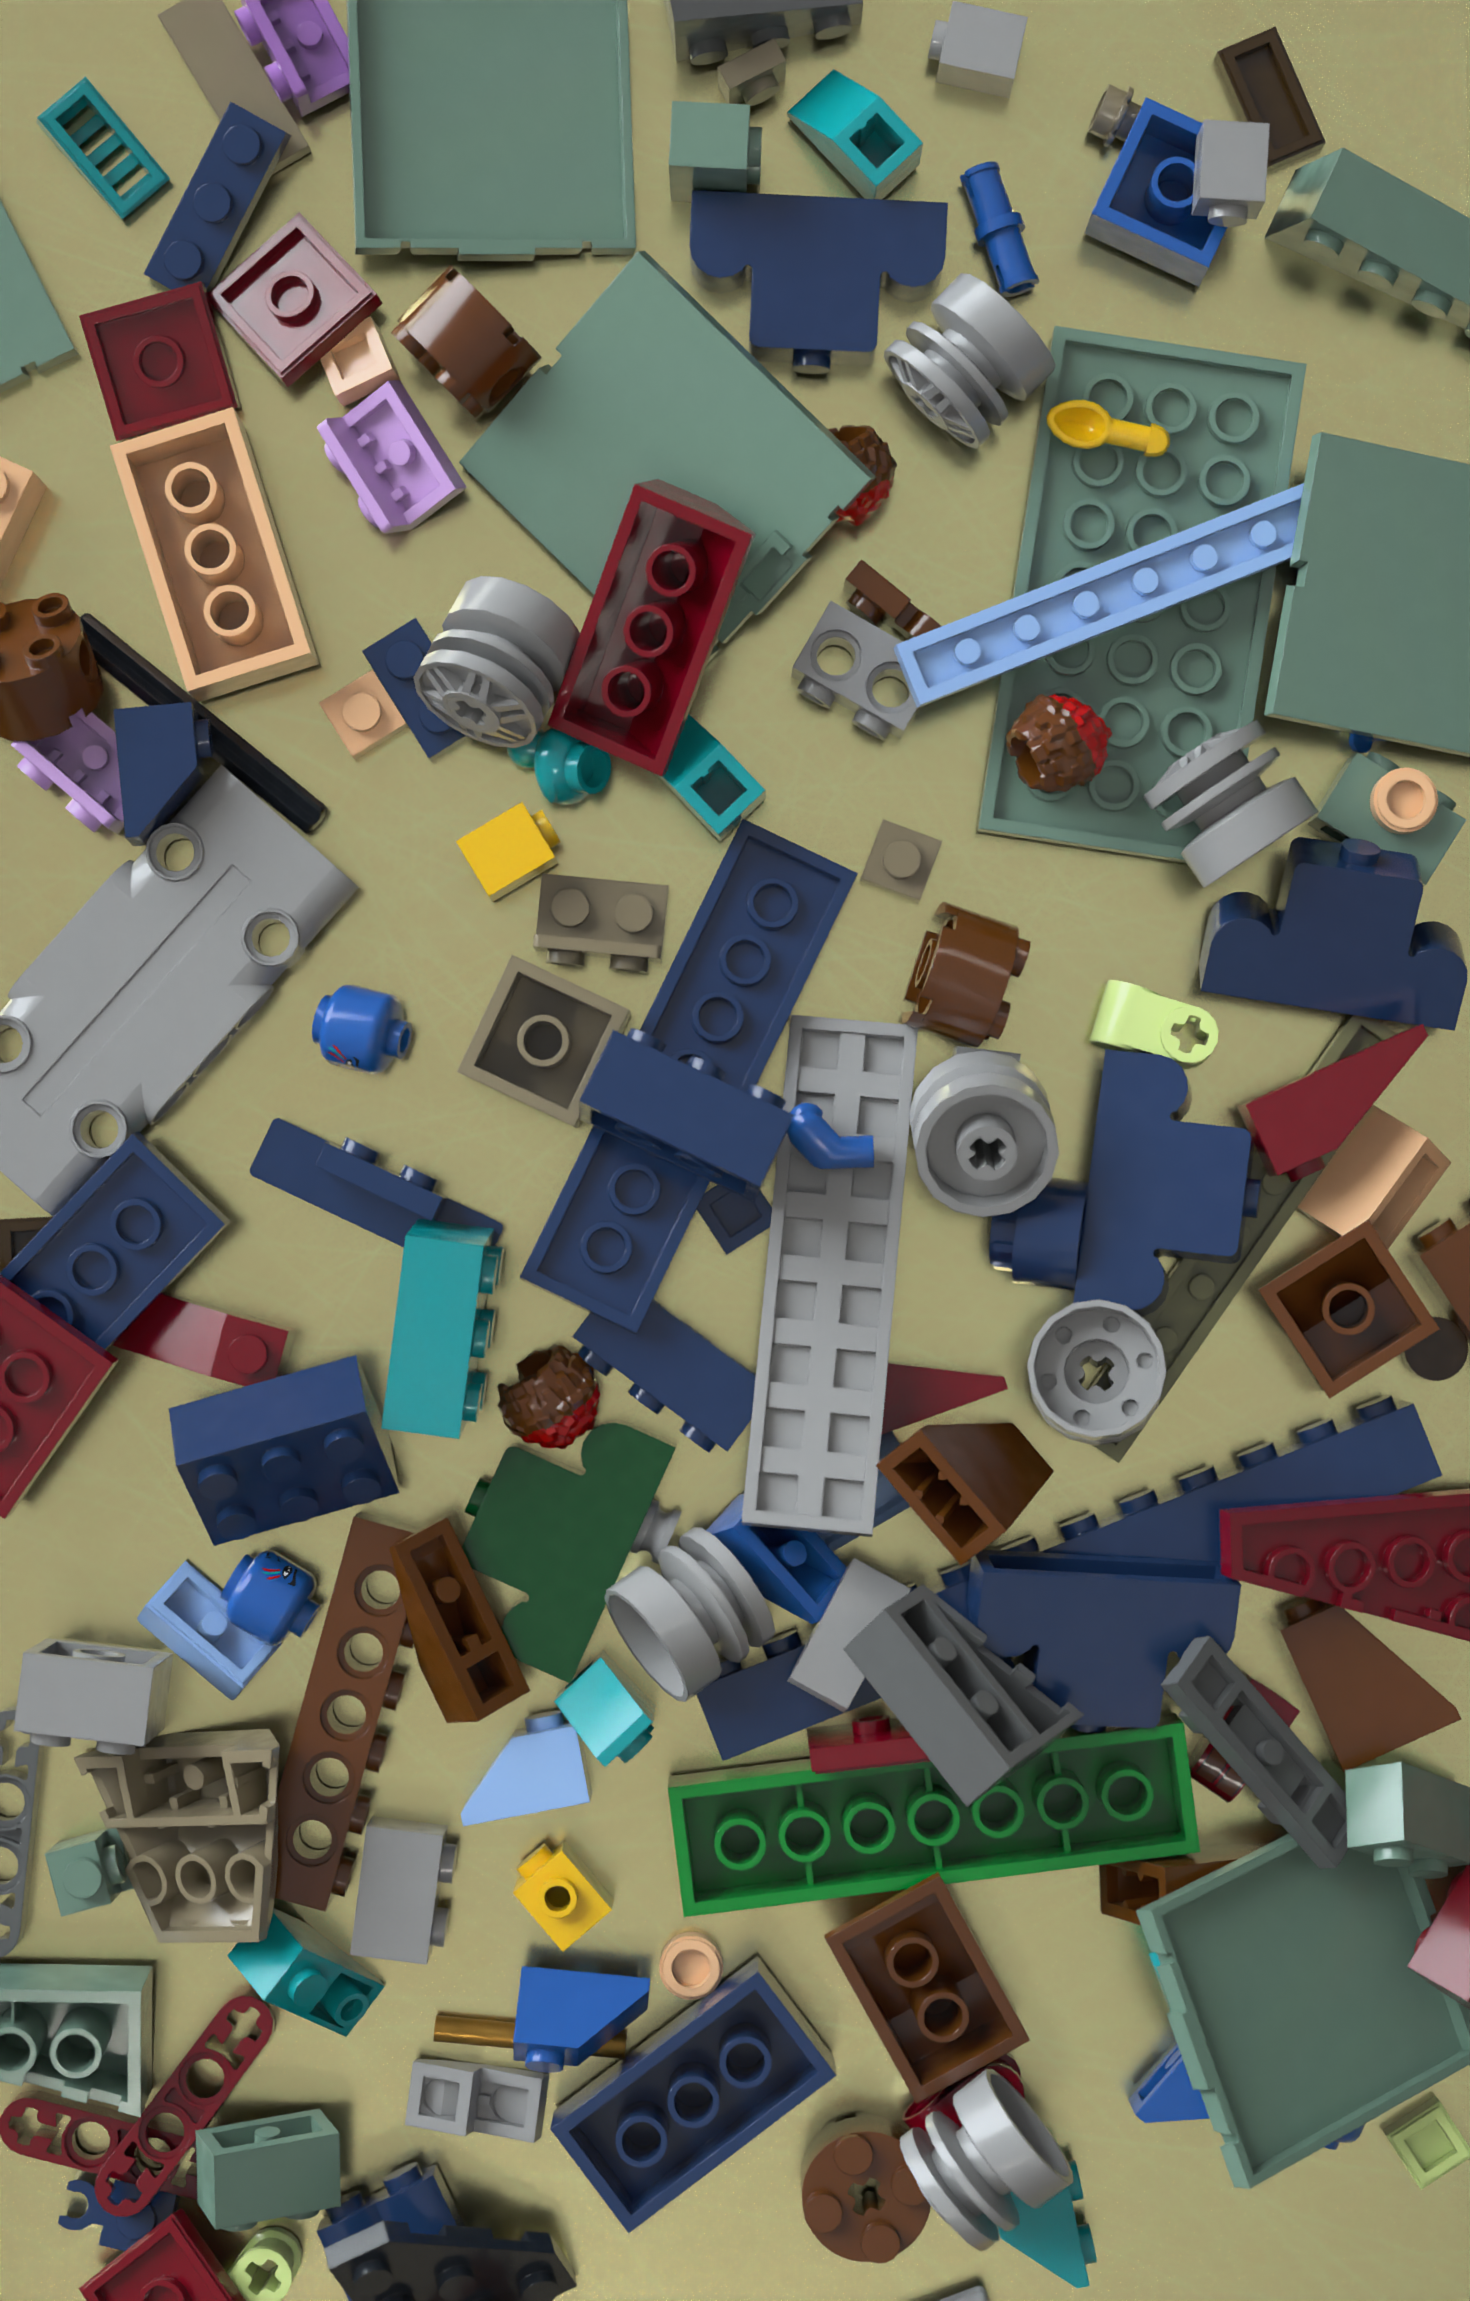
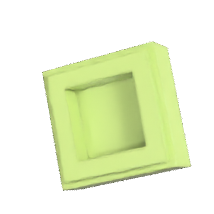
M1436 2096L1382 2130L1421 2190L1470 2158V2147Z

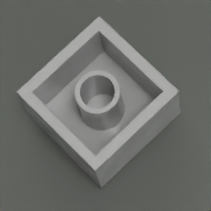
M47 1638L23 1652L14 1731L32 1733L31 1743L42 1746L68 1747L71 1744V1738L97 1741L96 1750L99 1752L119 1755L135 1754L136 1746H145L164 1730L173 1653Z

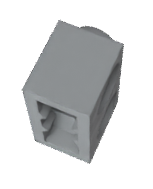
M830 601L792 667L791 677L800 681L796 690L806 698L825 708H830L833 701L851 710L856 713L852 722L860 729L881 740H885L888 733L901 739L919 709L916 707L893 650L895 645L902 641ZM830 645L842 646L850 652L853 658V666L842 675H830L824 672L817 662L819 652ZM889 676L900 679L907 687L908 699L897 707H886L880 704L875 699L872 691L873 685L879 679Z

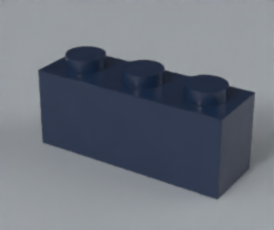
M655 1299L637 1335L589 1313L572 1336L583 1344L577 1353L586 1363L606 1377L613 1368L618 1370L634 1382L628 1391L631 1396L656 1414H659L664 1406L668 1407L685 1420L679 1431L709 1453L716 1444L728 1452L752 1419L756 1374Z

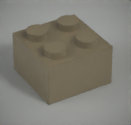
M511 955L457 1072L578 1128L581 1120H579V1099L612 1031L615 1030L623 1033L632 1013L629 1009Z

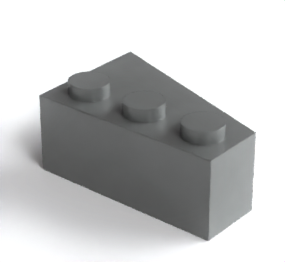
M663 0L676 62L690 59L694 65H707L721 61L728 56V51L751 46L754 49L775 38L780 49L790 43V38L814 33L817 39L837 38L849 33L853 25L861 24L863 0Z
M922 1584L886 1607L843 1649L968 1807L1042 1753L1081 1719L1084 1714L1069 1702L1060 1708L1031 1684L1036 1677L1034 1673L1021 1663L1014 1669L1008 1666L983 1645L988 1637Z

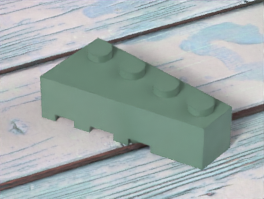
M1344 147L1295 170L1264 238L1404 301L1424 314L1441 318L1465 329L1466 336L1470 338L1469 217Z
M0 1963V2081L21 2087L26 2082L61 2091V2097L83 2103H87L88 2099L119 2106L118 2112L141 2117L152 2091L153 1966Z

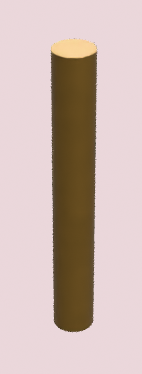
M436 2015L433 2041L513 2049L515 2023ZM619 2032L591 2056L624 2059L627 2033Z

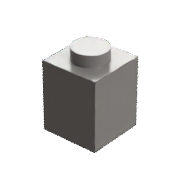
M953 1L948 22L935 21L928 58L939 61L936 82L1010 98L1028 17Z
M1204 119L1196 138L1192 215L1208 216L1210 224L1223 227L1241 226L1247 223V219H1256L1266 197L1270 123Z

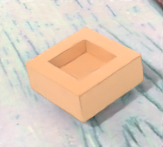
M371 316L364 319L320 359L334 395L343 407L375 392L387 381L400 379L380 329Z
M373 669L319 702L355 760L408 727Z

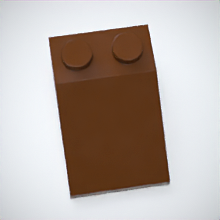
M939 1872L824 1934L827 1944L916 2104L1030 2041L1016 2010Z

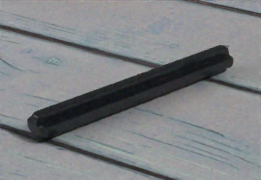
M84 613L80 616L99 666L148 706L192 702L198 712L199 720L209 719L213 759L303 832L310 833L320 824L328 811L321 801L89 613Z

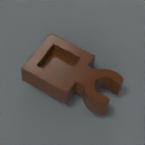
M862 559L845 578L843 590L851 596L846 601V604L859 617L874 626L881 620L891 629L896 628L907 640L942 627L933 618L910 603L911 599Z

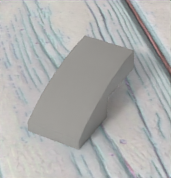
M853 1558L847 1566L822 1618L814 1627L787 1681L838 1710L845 1712L865 1676L843 1648L886 1607L907 1595L911 1589L860 1560Z
M416 2059L412 2065L405 2125L464 2137L474 2131L535 2143L542 2136L549 2074L478 2063Z

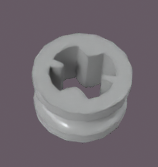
M653 1499L630 1552L637 1555L640 1551H647L651 1555V1561L659 1565L658 1557L660 1551L668 1546L682 1512L674 1509L672 1512L666 1513L660 1509V1502Z

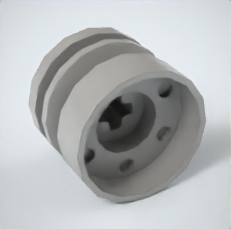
M961 273L931 304L930 310L943 333H939L922 322L913 321L906 330V336L910 344L902 340H895L884 351V359L890 371L902 386L905 394L930 421L941 429L946 430L968 447L978 449L990 435V429L986 421L990 424L1001 426L1009 414L996 389L1001 390L1016 400L1025 401L1054 372L1056 365L1051 352L1040 336L1009 302L985 282L971 274Z
M480 576L466 581L442 624L443 632L437 634L413 677L416 693L427 708L448 726L472 739L492 746L517 748L530 744L544 721L543 718L554 702L553 692L558 691L562 685L580 632L568 614L551 599L532 588L502 577Z
M1258 720L1249 723L1243 728L1220 732L1169 766L1154 788L1143 796L1151 810L1159 807L1176 795L1184 805V807L1161 823L1166 832L1193 821L1201 832L1180 854L1203 888L1218 880L1319 812L1296 777L1282 780L1269 787H1266L1260 776L1280 756L1276 747L1268 750L1251 762L1243 753V750L1266 734Z
M1101 1299L1072 1303L1049 1317L1033 1339L1027 1363L1033 1402L1046 1423L1069 1440L1093 1446L1120 1442L1141 1430L1159 1406L1166 1376L1163 1347L1148 1321L1125 1305ZM1088 1362L1096 1368L1104 1363L1110 1365L1112 1369L1108 1373V1381L1111 1387L1105 1391L1097 1385L1092 1386L1088 1390L1082 1387L1081 1384L1085 1380L1083 1365Z
M693 1527L680 1537L679 1547L667 1546L660 1551L658 1562L662 1576L648 1566H639L608 1588L604 1597L614 1625L633 1656L647 1674L667 1694L682 1702L688 1701L719 1678L722 1669L717 1652L729 1661L739 1663L747 1657L750 1650L749 1646L760 1648L771 1640L775 1633L772 1615L750 1575L723 1543L705 1529Z
M993 2069L984 2070L953 2095V2104L963 2127H960L940 2111H933L925 2117L927 2132L920 2127H913L900 2137V2148L904 2159L927 2201L953 2230L969 2245L979 2251H986L999 2241L997 2226L1005 2231H1010L1020 2224L1019 2213L1010 2192H1013L1023 2202L1036 2209L1041 2208L1074 2182L1073 2172L1053 2135L1022 2095Z

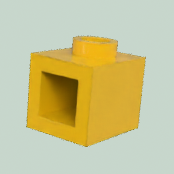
M521 802L458 839L456 843L487 895L494 902L558 864L551 848L560 844L561 841L542 809L530 816L525 805Z
M565 1840L553 1851L546 1844L541 1845L516 1868L522 1877L516 1881L513 1894L562 1952L612 1911L613 1896Z

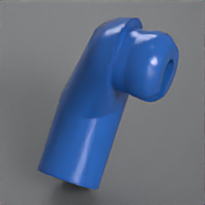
M802 1103L791 1110L790 1113L794 1114L787 1131L790 1143L812 1166L819 1169L874 1168L873 1135L839 1136L822 1118L823 1111L812 1103Z

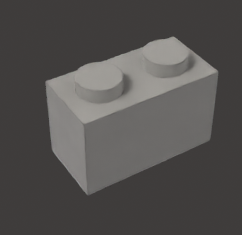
M372 1816L366 1826L350 1955L427 1965L433 1946L444 1948L449 1909L438 1907L441 1882L452 1884L457 1855V1845L446 1844L447 1825Z

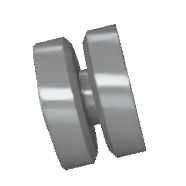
M985 1050L956 1054L932 1068L916 1088L909 1112L919 1176L934 1198L955 1212L979 1217L1011 1213L1034 1200L1052 1179L1059 1155L1056 1127L1050 1111L1047 1093L1034 1072L1015 1058Z

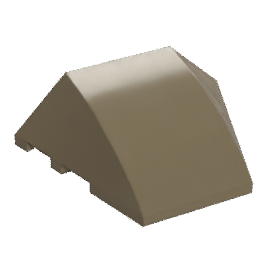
M270 1729L170 1733L154 1737L145 1746H136L135 1754H109L96 1750L74 1757L82 1776L91 1773L107 1809L99 1812L105 1827L116 1828L131 1860L125 1871L159 1943L260 1942L267 1938L273 1914L278 1870L277 1778L280 1745Z

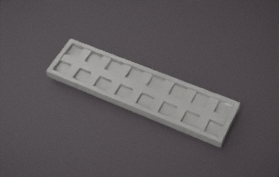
M791 1015L783 1099L786 1103L783 1110L790 1113L799 1104L812 1103L823 1111L822 1118L839 1136L873 1135L874 1168H816L790 1143L788 1134H786L777 1153L742 1525L864 1537L873 1536L878 1480L876 1464L880 1458L910 1125L909 1112L912 1103L918 1028L905 1024Z

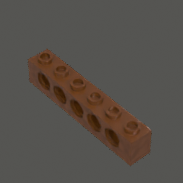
M359 1512L353 1517L278 1790V1870L275 1898L326 1912L333 1900L334 1894L345 1897L355 1865V1859L345 1857L351 1832L362 1835L370 1811L372 1797L362 1795L368 1770L379 1773L385 1756L389 1735L378 1733L384 1710L387 1708L396 1711L402 1694L406 1673L395 1671L402 1646L411 1649L414 1647L401 1592L397 1601L390 1604H380L369 1596L366 1583L368 1576L375 1571L389 1572L397 1579L389 1547L423 1528L364 1512ZM359 1633H368L375 1636L380 1641L383 1649L381 1661L371 1666L358 1663L350 1653L352 1636ZM349 1695L360 1700L366 1711L365 1722L357 1727H347L340 1724L333 1714V1703L336 1698ZM324 1758H335L341 1761L348 1770V1784L338 1789L324 1786L316 1775L317 1762ZM316 1820L326 1825L331 1833V1846L324 1850H312L306 1847L299 1836L300 1824L305 1821Z

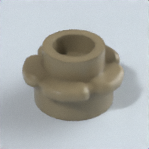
M1108 84L1096 107L1088 132L1104 139V147L1110 146L1115 137L1124 142L1126 141L1141 109V105L1131 101L1134 94V89L1131 86H1128L1127 90L1124 91Z

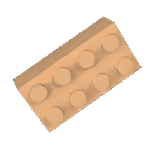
M231 407L111 445L112 455L187 692L196 701L201 702L318 665V658L244 424L235 409Z

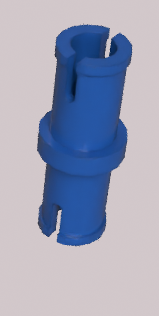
M985 162L969 168L964 172L965 174L960 176V181L965 187L978 224L974 230L977 243L981 247H986L999 284L1001 296L1011 297L1022 294L1039 283L1038 275L1034 271L1021 234L1025 229L1021 213L1013 212L997 162Z

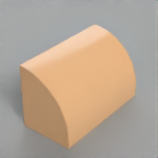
M1372 1105L1335 1152L1297 1208L1336 1239L1368 1219L1387 1249H1389L1451 1162L1428 1137Z

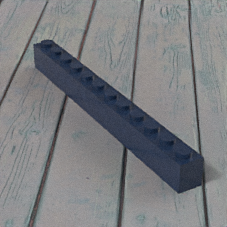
M1386 1395L1358 1406L1356 1411L1359 1418L1337 1427L1332 1418L1313 1423L1296 1432L1300 1440L1299 1442L1279 1450L1275 1449L1273 1442L1258 1445L1238 1454L1237 1457L1240 1465L1218 1474L1213 1465L1200 1468L1178 1478L1181 1487L1178 1490L1158 1498L1154 1489L1134 1494L1118 1502L1122 1511L1100 1521L1097 1520L1094 1512L1088 1513L1061 1524L1059 1529L1062 1536L1039 1545L1035 1536H1031L1011 1543L999 1551L1221 1562L1220 1509L1395 1495L1443 1475L1414 1403L1403 1400L1395 1403L1392 1395ZM970 1560L962 1565L958 1564L941 1572L940 1576L943 1583L929 1589L972 1623L967 1610ZM916 1583L906 1585L911 1589L910 1592L918 1588ZM797 1630L772 1638L762 1645L765 1654L742 1663L731 1662L725 1657L719 1659L722 1669L719 1678L696 1694L722 1761L881 1699V1697L869 1681L864 1678L848 1709L842 1712L788 1682L787 1680L810 1637L807 1636L800 1639Z

